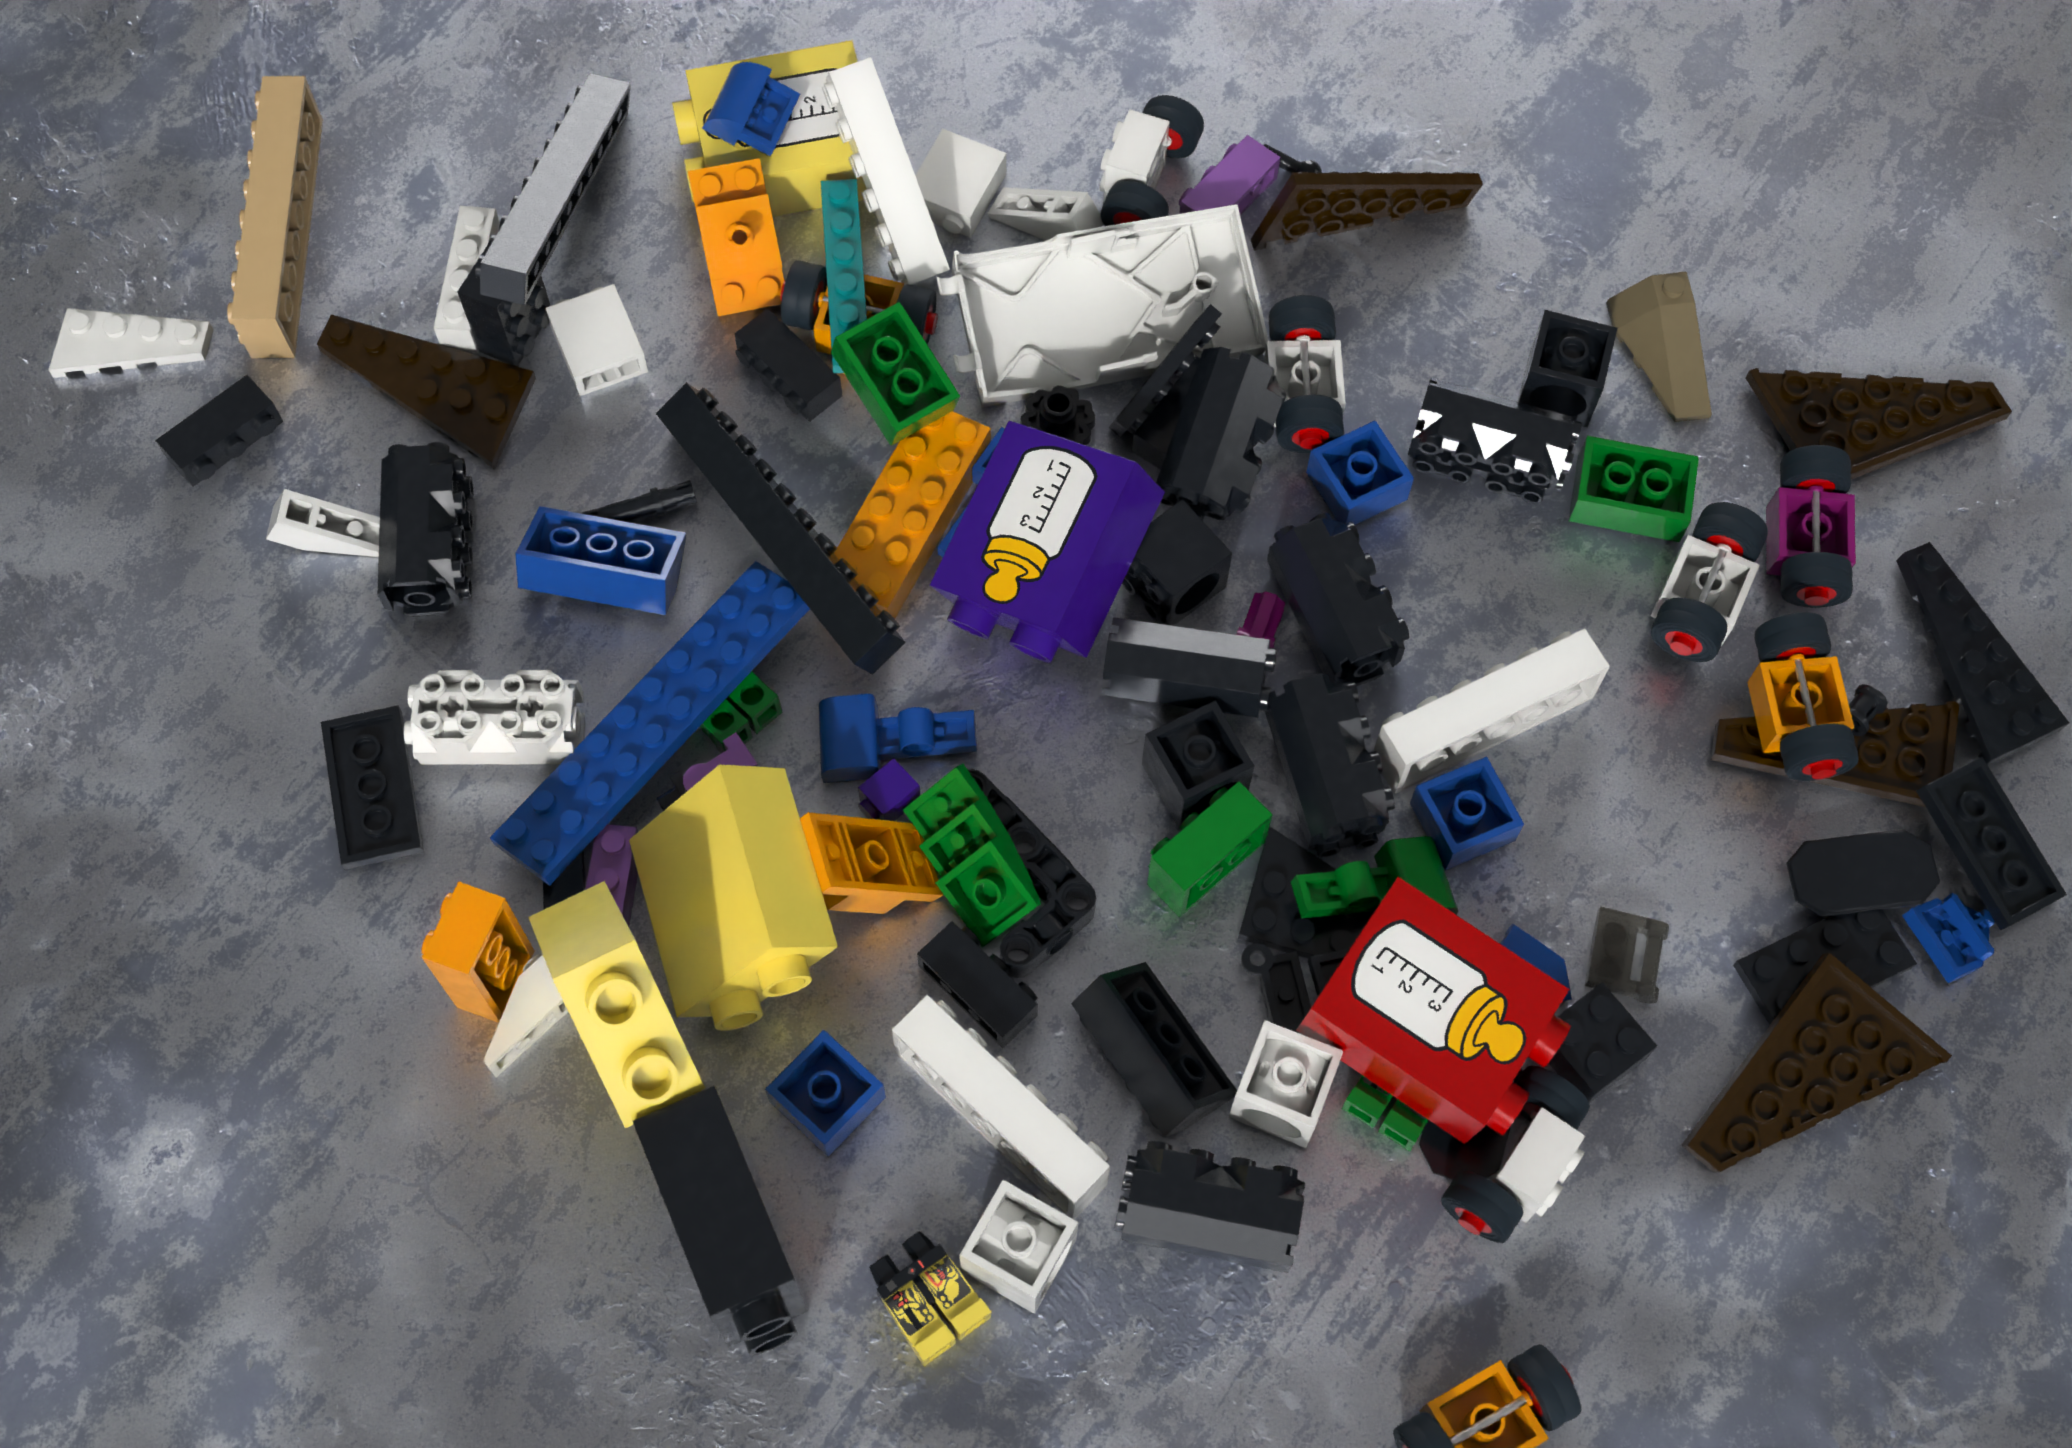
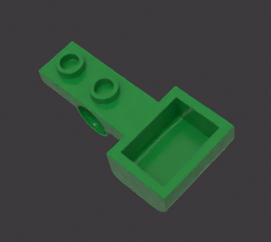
M1429 836L1387 841L1374 855L1377 864L1376 868H1370L1367 861H1353L1338 867L1333 872L1296 875L1291 881L1301 918L1375 911L1397 877H1400L1454 914H1458V908L1435 841Z

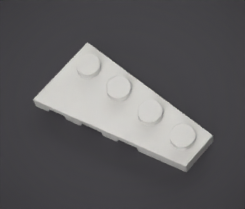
M67 308L49 366V372L53 378L65 377L67 372L83 370L85 374L100 373L101 368L121 366L122 370L137 368V365L142 363L156 362L160 366L203 361L206 359L214 329L208 321Z

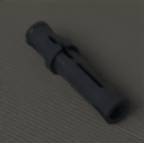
M688 480L659 490L657 487L650 489L649 493L601 508L584 511L582 514L631 523L654 515H658V517L666 516L665 512L696 504L697 500L691 481Z

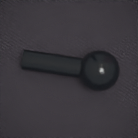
M1264 144L1266 148L1281 157L1280 168L1290 173L1302 171L1322 173L1321 167L1317 162L1313 160L1300 162Z

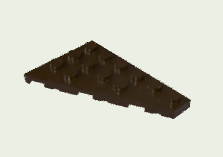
M1759 368L1749 370L1746 376L1747 382L1790 451L1811 445H1825L1842 449L1849 455L1851 460V479L2003 421L2012 413V410L1993 382L1975 381L1973 383H1965L1961 380H1948L1947 383L1924 382L1923 378L1893 376L1892 378H1883L1879 375H1867L1865 378L1842 377L1841 373L1814 371L1801 373L1797 370H1785L1783 374L1759 372Z
M1824 953L1681 1146L1712 1172H1721L1736 1165L1738 1161L1746 1157H1752L1783 1139H1789L1816 1126L1822 1120L1841 1114V1111L1855 1104L1868 1101L1894 1088L1895 1085L1903 1081H1909L1919 1076V1073L1940 1063L1948 1062L1952 1055L1831 953Z

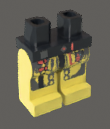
M918 1231L902 1244L903 1249L913 1263L899 1271L887 1254L869 1268L878 1286L876 1289L877 1296L925 1367L955 1345L954 1335L933 1308L934 1305L959 1340H962L991 1318L992 1312L982 1298L978 1297L959 1269L948 1257L940 1243L934 1246L921 1231Z

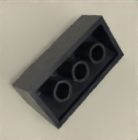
M1146 962L1101 974L1071 1003L1078 1013L1081 1023L1090 1030L1101 1046L1104 1056L1115 1066L1124 1079L1129 1092L1137 1098L1149 1115L1152 1125L1160 1131L1164 1138L1189 1128L1235 1097L1237 1089Z

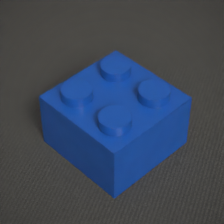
M1375 420L1311 450L1306 470L1307 475L1337 521L1343 524L1350 521L1354 525L1359 524L1408 500L1414 477Z
M1487 756L1417 785L1410 800V805L1426 835L1432 837L1435 841L1445 871L1516 841L1524 826L1520 815Z
M825 1030L765 1088L769 1102L827 1157L886 1098L884 1084Z

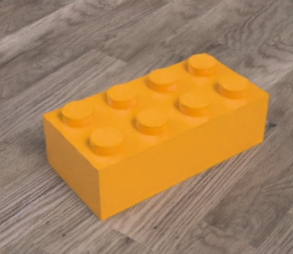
M458 881L453 893L449 892L442 902L440 908L441 918L435 931L430 930L423 941L421 949L422 959L457 1008L499 1023L518 976L523 973L525 964L532 958L535 950L504 897Z

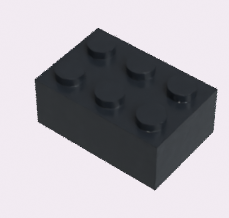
M488 245L486 246L481 255L485 256V254L487 253ZM475 263L457 293L478 350L507 364L519 366L524 356L527 357L532 352L535 339L541 329L546 328L550 323L545 308L551 305L542 276H540L526 304L521 305L480 295V279L475 277Z

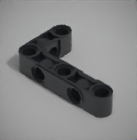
M969 769L968 771L988 798L1014 845L1026 842L1034 847L1029 853H1018L1026 866L1039 898L1045 905L1027 921L1022 919L1021 923L1004 937L1000 945V959L1009 969L1007 974L1010 977L1023 978L1031 974L1050 956L1061 950L1073 936L1090 923L1095 913L1096 893L1089 882L1074 868L1064 854L982 772ZM1073 898H1081L1088 905L1083 909L1076 910L1068 905V901ZM1019 948L1025 950L1029 956L1023 961H1014L1007 954L1011 950Z

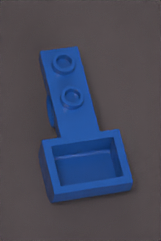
M873 694L829 697L821 700L818 704L820 764L823 783L866 780L881 769V760L977 752L974 710L933 713L927 708L912 707L900 711L897 717L879 718L878 704Z

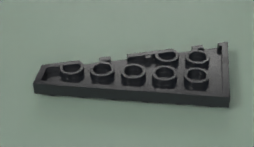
M1931 542L1904 552L1896 560L1912 599L1919 602L1925 617L1921 621L1926 633L1932 632L1938 645L1934 652L1955 702L1963 705L1969 721L1965 726L1969 736L1976 737L1982 752L1978 755L1979 758L1983 757L1987 765H1990L2061 731L2069 724V721L2059 710L2058 706L2052 701Z
M1269 826L1238 939L1251 943H1261L1269 948L1286 953L1297 951L1298 956L1309 959L1310 956L1351 948L1374 911L1301 918L1291 886L1293 878L1296 875L1333 872L1336 869Z

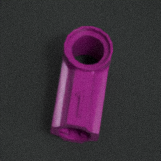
M1267 591L1262 593L1255 592L1243 627L1239 626L1236 635L1269 639L1270 648H1274L1276 641L1274 636L1284 613L1286 602L1282 601L1274 593Z

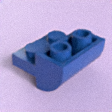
M752 62L738 63L731 68L702 129L735 146L737 140H740L771 156L798 101L800 93L769 77L772 69Z

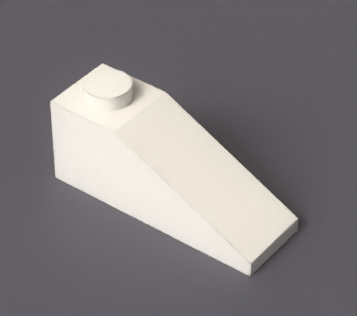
M1003 187L987 213L990 219L1046 241L1053 238L1056 234L1103 226L1101 214L1088 192Z
M284 489L273 506L266 540L306 551L379 557L380 517Z
M538 954L532 957L525 964L523 973L518 976L483 1062L496 1078L568 1013L543 955Z

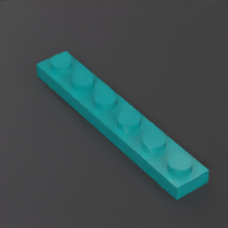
M857 179L821 181L831 348L836 336L867 320ZM832 355L833 374L844 373Z

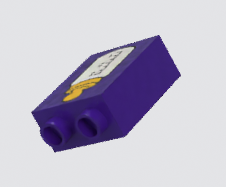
M1008 421L930 586L954 604L947 620L968 633L980 638L989 639L995 625L998 624L1014 630L1009 641L1011 646L1040 661L1051 663L1058 648L1087 658L1165 491L1135 461Z

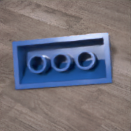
M539 506L515 553L518 588L666 615L677 590L686 533Z

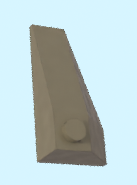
M1687 272L1651 275L1609 298L1606 304L1612 326L1618 328L1616 337L1620 343L1625 342L1634 356L1633 362L1638 369L1642 368L1653 384L1652 390L1673 421L1681 422L1710 418L1712 412L1697 312Z

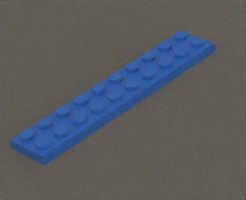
M755 561L574 749V754H569L491 835L490 839L493 844L550 886L810 610L792 585L783 577Z

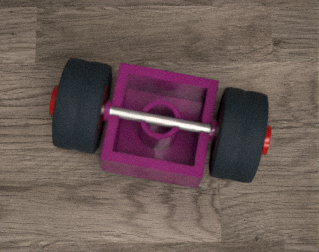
M1811 445L1796 448L1786 453L1780 463V487L1766 506V525L1768 528L1766 538V574L1781 577V596L1792 605L1807 608L1830 607L1847 601L1852 595V567L1856 564L1855 495L1846 494L1851 486L1850 457L1845 451L1836 447Z

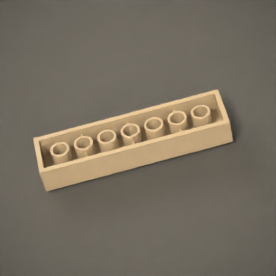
M262 76L261 89L255 93L257 120H253L251 123V134L254 143L253 150H248L247 153L250 173L249 179H245L243 184L246 204L245 210H241L239 214L242 235L241 240H237L235 245L238 265L237 271H233L231 275L234 296L233 302L228 303L227 317L229 323L234 325L238 332L240 344H244L251 358H295L323 118L305 76Z

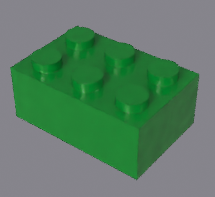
M900 302L835 337L831 354L890 446L954 410L960 395Z
M1587 436L1577 459L1568 521L1680 543L1691 522L1699 456Z
M1239 781L1229 790L1226 787L1221 788L1210 799V806L1201 814L1198 812L1192 813L1181 824V831L1171 840L1168 837L1163 838L1150 852L1152 856L1148 866L1147 885L1179 918L1265 843L1273 814Z

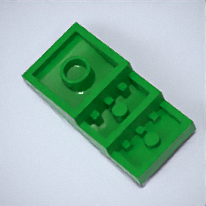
M964 763L955 767L903 809L925 840L919 847L942 877L935 882L966 926L978 937L982 947L1042 904L1010 835Z

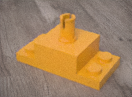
M760 158L688 171L717 316L781 305L780 294L784 282L782 262Z
M811 812L800 818L827 910L884 914L905 900L933 902L943 896L942 891L935 883L938 881L936 870L919 847L925 840L912 823Z

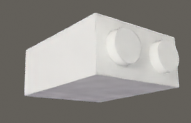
M942 128L915 175L932 222L944 227L950 233L962 234L971 238L1006 176V153Z
M615 284L595 288L589 293L572 299L560 300L555 305L545 308L551 328L579 396L648 372L644 352Z

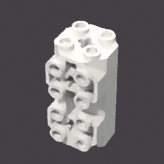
M439 670L436 674L426 676L419 684H410L408 688V705L412 708L411 721H406L404 725V740L406 744H413V757L421 765L561 764L569 754H574V749L584 740L585 713H580L579 706H576V703H584L583 691L579 680H562L551 670H518L515 674H509L502 680H483L472 670Z

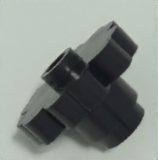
M1057 385L1051 392L1037 390L1032 397L1026 400L1025 413L1020 417V424L1088 445L1091 439V430L1095 426V414L1090 401L1079 400V393L1076 389Z

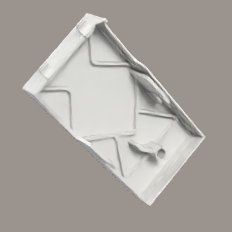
M1238 204L1056 234L1047 241L973 254H962L957 250L953 253V277H936L940 295L957 294L970 354L964 356L953 355L958 373L974 371L982 408L1026 400L1032 397L1037 390L1051 392L1057 385L1077 390L1150 376L1210 304L1222 313L1216 321L1221 327L1202 349L1196 345L1192 350L1199 358L1203 349L1215 347L1231 349L1229 356L1237 359L1240 357L1241 352L1250 355L1263 354L1266 350L1267 341H1269Z

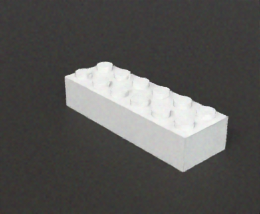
M869 57L829 72L825 79L827 83L824 84L822 90L829 108L836 106L840 119L835 124L842 143L849 142L853 154L849 157V162L855 177L859 178L862 176L866 190L862 192V196L868 212L875 211L880 225L875 227V231L881 246L889 247L893 259L888 261V265L894 281L901 280L904 285H911L950 270L872 58Z
M1585 628L1574 634H1571L1570 631L1564 632L1554 638L1549 646L1538 650L1537 647L1531 648L1522 653L1517 658V661L1507 666L1504 663L1497 664L1487 670L1484 677L1474 682H1471L1470 679L1464 680L1455 685L1447 695L1437 698L1435 695L1428 697L1420 702L1415 710L1405 715L1403 712H1397L1385 719L1373 750L1377 751L1380 755L1383 768L1382 774L1394 794H1397L1593 699L1610 665Z
M926 995L892 1029L895 1053L1062 1212L1075 1220L1107 1186L1110 1166L1106 1163L1109 1160L1107 1154L1094 1142L1091 1141L1087 1145L1075 1133L1078 1131V1128L1066 1115L1059 1113L1056 1116L1046 1107L1047 1099L1035 1086L1029 1084L1025 1087L1014 1076L1017 1074L1015 1068L1002 1056L995 1059L985 1049L987 1046L985 1040L975 1030L969 1028L965 1031L955 1021L957 1015L945 1002L939 1000L935 1003Z

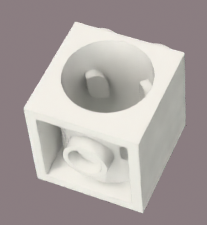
M1264 1020L1235 1095L1229 1118L1306 1148L1317 1125L1344 1051Z
M1002 1180L960 1253L961 1272L1035 1314L1077 1239L1078 1222Z

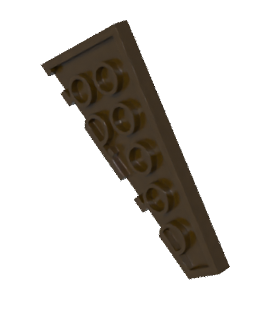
M1302 171L1292 173L1250 240L1254 251L1266 249V242L1283 239L1284 244L1298 242L1300 236L1308 233L1317 232L1318 236L1323 237L1371 227L1375 219L1390 217L1391 222L1404 220L1405 215L1413 211L1423 210L1428 215L1467 207L1483 183L1479 173L1462 172L1339 173L1335 171L1330 173H1308Z
M332 314L317 342L320 352L351 373H356L370 382L373 388L395 399L398 405L438 432H443L457 441L458 445L466 451L475 453L484 460L485 464L494 470L536 380L532 370Z
M1949 701L1944 705L1926 706V703L1911 704L1908 708H1886L1883 713L1876 714L1869 723L1870 729L1864 736L1854 735L1859 757L1858 763L1854 768L1831 778L1809 782L1925 807L1916 790L1953 772L1959 703ZM1755 716L1718 720L1715 725L1710 760L1788 777L1785 773L1781 752L1763 753Z

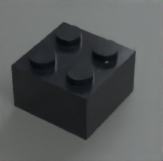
M1602 982L1557 1016L1571 1025V1029L1549 1064L1559 1076L1579 1089L1588 1102L1591 1103L1645 1061L1655 1050L1657 1044Z

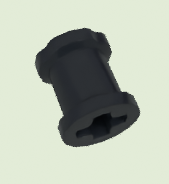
M1859 685L1855 690L1854 699L1849 703L1854 724L1852 732L1855 736H1864L1870 729L1869 723L1875 715L1883 713L1887 708L1888 701L1886 697L1870 685Z

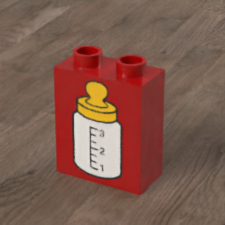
M1397 877L1296 1031L1304 1036L1343 1050L1340 1061L1465 1144L1485 1125L1503 1135L1515 1121L1528 1100L1530 1093L1514 1083L1513 1080L1527 1057L1544 1068L1562 1045L1571 1029V1025L1554 1014L1569 989L1400 877Z

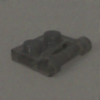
M1600 907L1596 915L1584 986L1595 988L1603 982L1612 993L1633 997L1642 1003H1656L1659 995L1656 981L1663 940L1668 938L1669 925L1660 920ZM1637 933L1644 934L1647 937L1640 982L1630 979Z

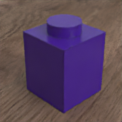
M893 758L858 787L860 799L858 807L868 819L896 821L904 814L903 809L921 796L920 785Z

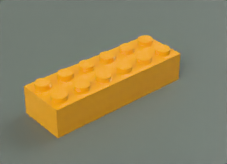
M952 411L899 441L838 545L837 550L834 552L839 560L841 558L845 559L856 570L858 575L854 579L859 585H866L877 596L879 601L875 605L881 612L883 610L887 611L894 619L898 615L973 483L972 467L991 442L990 427Z

